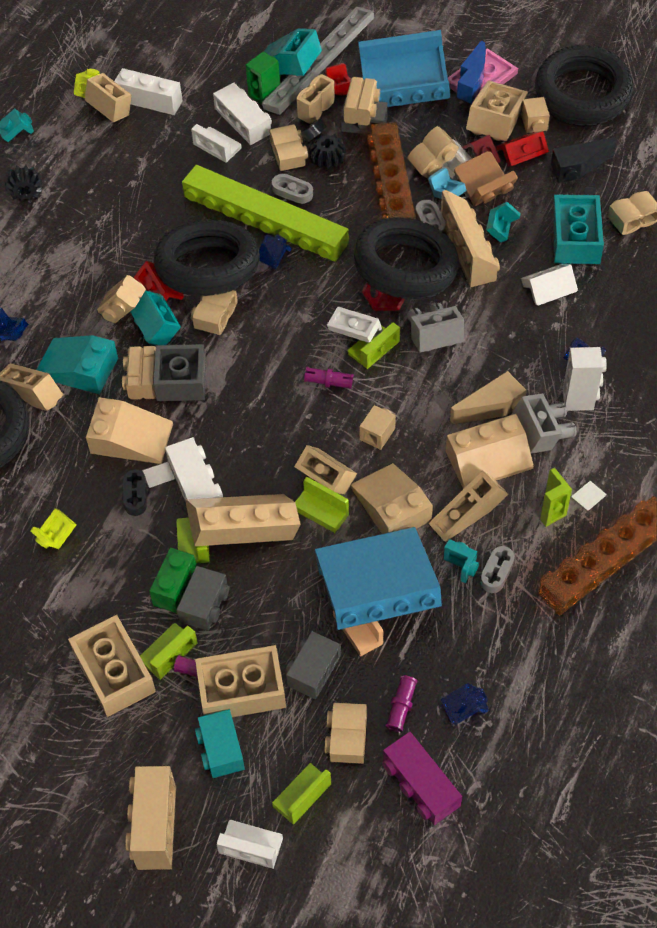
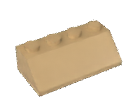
M447 190L442 191L441 214L446 223L445 233L456 247L459 264L470 288L496 281L497 271L500 270L499 261L492 255L491 244L484 238L483 227L481 224L478 225L474 209L470 208L467 200Z
M284 494L186 499L194 546L293 540L301 525L295 502Z

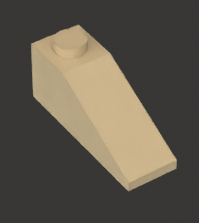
M11 363L0 372V380L10 385L25 402L35 408L48 411L63 396V393L49 373Z
M507 371L452 406L450 422L458 424L507 416L513 412L521 397L526 396L527 390Z
M482 471L429 522V525L447 542L491 512L508 493L492 476Z

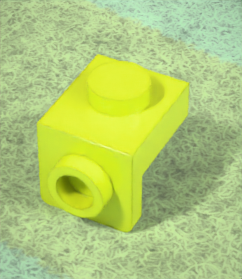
M87 69L85 72L76 74L74 95L85 98L87 79L99 75V71Z
M54 509L40 529L33 527L30 531L36 536L35 541L44 548L50 546L59 549L77 524L60 510Z

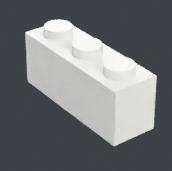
M124 68L121 69L114 81L132 95L131 105L175 115L183 101L180 82Z
M232 83L213 93L215 109L250 145L270 135L269 129H271L272 120L269 114L264 113L259 108L257 102L252 101L247 96L244 89H240L235 83Z
M600 347L570 348L562 390L564 407L567 408V411L594 410L596 400L600 399L599 386H603L602 372H606V357L601 356Z
M193 437L165 447L168 462L185 502L186 499L223 497L219 484H214L212 481L214 474L210 464L205 465L203 459H206L204 450L201 445H196Z

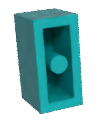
M145 290L142 297L139 298L140 300L136 307L130 312L134 317V322L142 331L146 342L151 345H167L181 326L163 295Z
M230 709L198 717L200 727L195 728L198 744H204L206 750L205 753L201 754L204 769L211 770L212 778L245 770Z

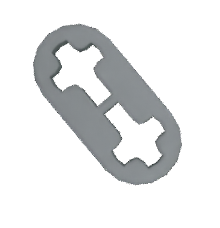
M499 546L492 551L480 581L481 587L486 592L497 593L503 588L514 564L515 556L510 548ZM502 556L507 557V559L503 561L502 565L499 566L498 560L502 558ZM496 573V581L493 584L489 583L488 580Z

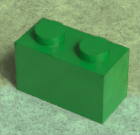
M264 51L246 64L248 96L261 105L280 85L279 61Z
M173 548L169 549L149 591L153 606L177 613V608L196 568L195 556L193 554Z

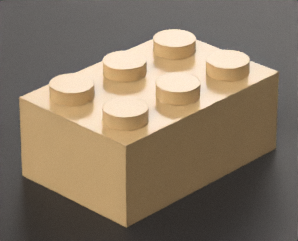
M117 615L68 639L72 651L107 717L156 692L151 675Z
M170 766L135 767V777H130L129 783L130 794H133V804L128 805L127 815L128 822H131V833H126V851H129L130 860H134L137 870L172 869L176 785Z

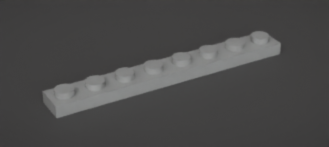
M356 7L320 43L322 52L305 75H289L262 102L263 109L280 115L297 98L298 94L307 88L311 81L374 19L373 11Z

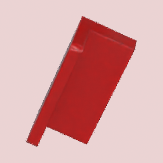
M543 131L532 132L496 146V150H503L508 166L516 165L549 152Z
M146 261L133 277L145 286L146 291L161 294L166 301L169 297L179 300L184 298L183 293L171 289L162 282L152 262Z

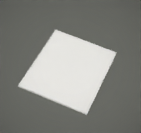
M168 462L142 470L149 488L175 479Z
M589 481L571 497L588 511L607 494Z

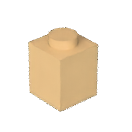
M544 97L523 99L521 116L526 133L547 131L550 115Z
M374 405L360 425V440L381 450L395 430L396 415L392 414L388 409Z

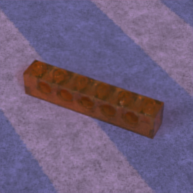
M397 122L371 124V134H367L368 146L373 148L370 149L371 163L375 162L376 164L373 165L374 179L378 178V181H376L377 195L381 194L382 197L379 198L380 211H384L382 219L394 217L416 219Z
M652 496L647 501H640L635 506L633 512L629 515H622L612 528L602 530L591 544L589 542L585 543L573 558L567 557L564 559L556 571L553 573L551 571L547 572L540 580L538 594L559 615H562L657 541V498ZM605 551L608 552L610 555H605L601 552ZM582 566H589L591 569H585ZM568 580L571 581L573 584H566L563 581Z

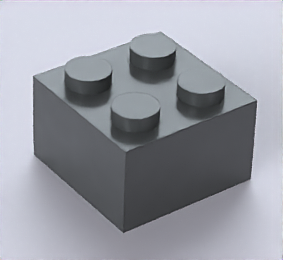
M204 344L156 345L153 383L156 400H205L206 356Z

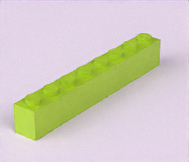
M195 165L182 181L184 197L190 201L198 202L209 209L219 211L228 217L235 218L246 225H251L286 242L298 245L302 249L314 252L323 258L336 262L349 244L348 228L199 165Z

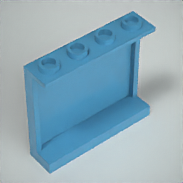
M441 30L358 42L363 80L368 78L377 81V89H380L379 102H388L387 107L450 98Z
M415 527L315 549L319 574L323 577L335 613L338 630L442 606L439 582Z

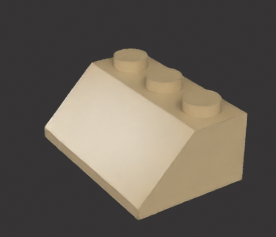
M516 414L447 435L446 453L463 489L482 471L488 473L495 480H500L531 470L534 467L526 432Z
M276 645L195 659L204 716L230 709L232 717L286 708Z

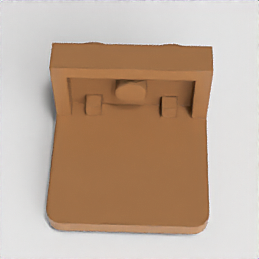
M489 151L456 166L454 169L459 182L465 183L466 193L474 207L483 202H490L501 193L506 194L510 192L518 179L514 170L504 174L493 154Z

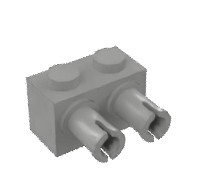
M434 303L430 306L428 313L422 314L418 308H415L416 313L413 309L407 313V318L411 322V339L420 353L464 342V318L456 306L444 309L441 303H437L438 308Z
M543 393L522 396L512 412V415H517L526 432L530 453L552 450L559 439L574 438L577 433L576 426L571 427L575 425L573 422L558 425L555 419L566 417L567 408L563 407L565 404L560 402L549 405Z

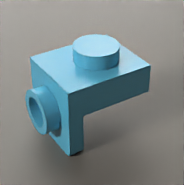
M441 168L428 178L433 195L436 198L442 199V191L444 190L457 196L467 191L465 183L450 179L447 168Z

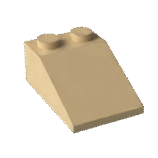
M488 80L470 107L466 130H470L477 135H490V137L498 141H507L521 112L523 99H526L528 92Z
M99 397L86 436L90 454L162 464L173 421L121 400Z
M393 463L350 485L382 534L412 527L417 529L432 520L433 505L422 489Z

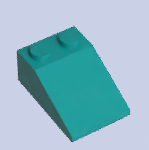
M554 195V263H601L604 241L600 195Z
M93 335L53 338L36 370L49 373L55 383L100 395L118 360L115 342Z

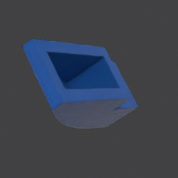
M480 41L463 62L460 70L457 98L471 104L478 95L484 78L486 48L483 41Z

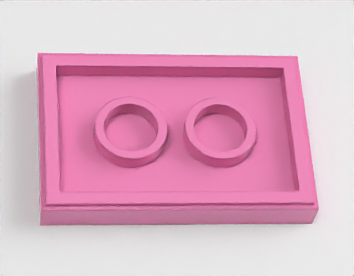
M487 48L484 78L479 93L488 80L505 84L518 74V68ZM461 68L448 77L449 88L456 93Z

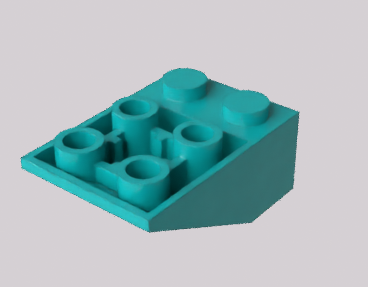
M298 28L269 44L264 52L279 61V75L304 76L322 52L316 29Z

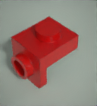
M341 63L326 67V76L334 80V94H348L351 78L347 75L346 65Z

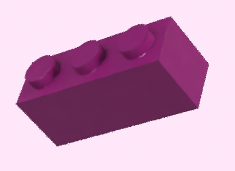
M411 732L383 750L382 765L390 776L395 775L400 781V789L407 798L412 797L418 804L416 808L424 820L429 819L433 825H436L461 807L462 795Z

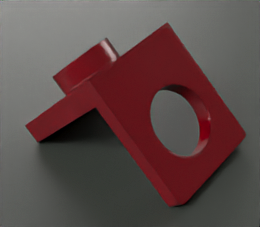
M490 135L462 146L463 149L471 147L475 157L489 151L493 154L497 163L501 162Z
M366 283L362 290L365 298L375 311H398L405 301L401 297L390 296L388 293H382L377 289L373 298L370 294L371 286Z

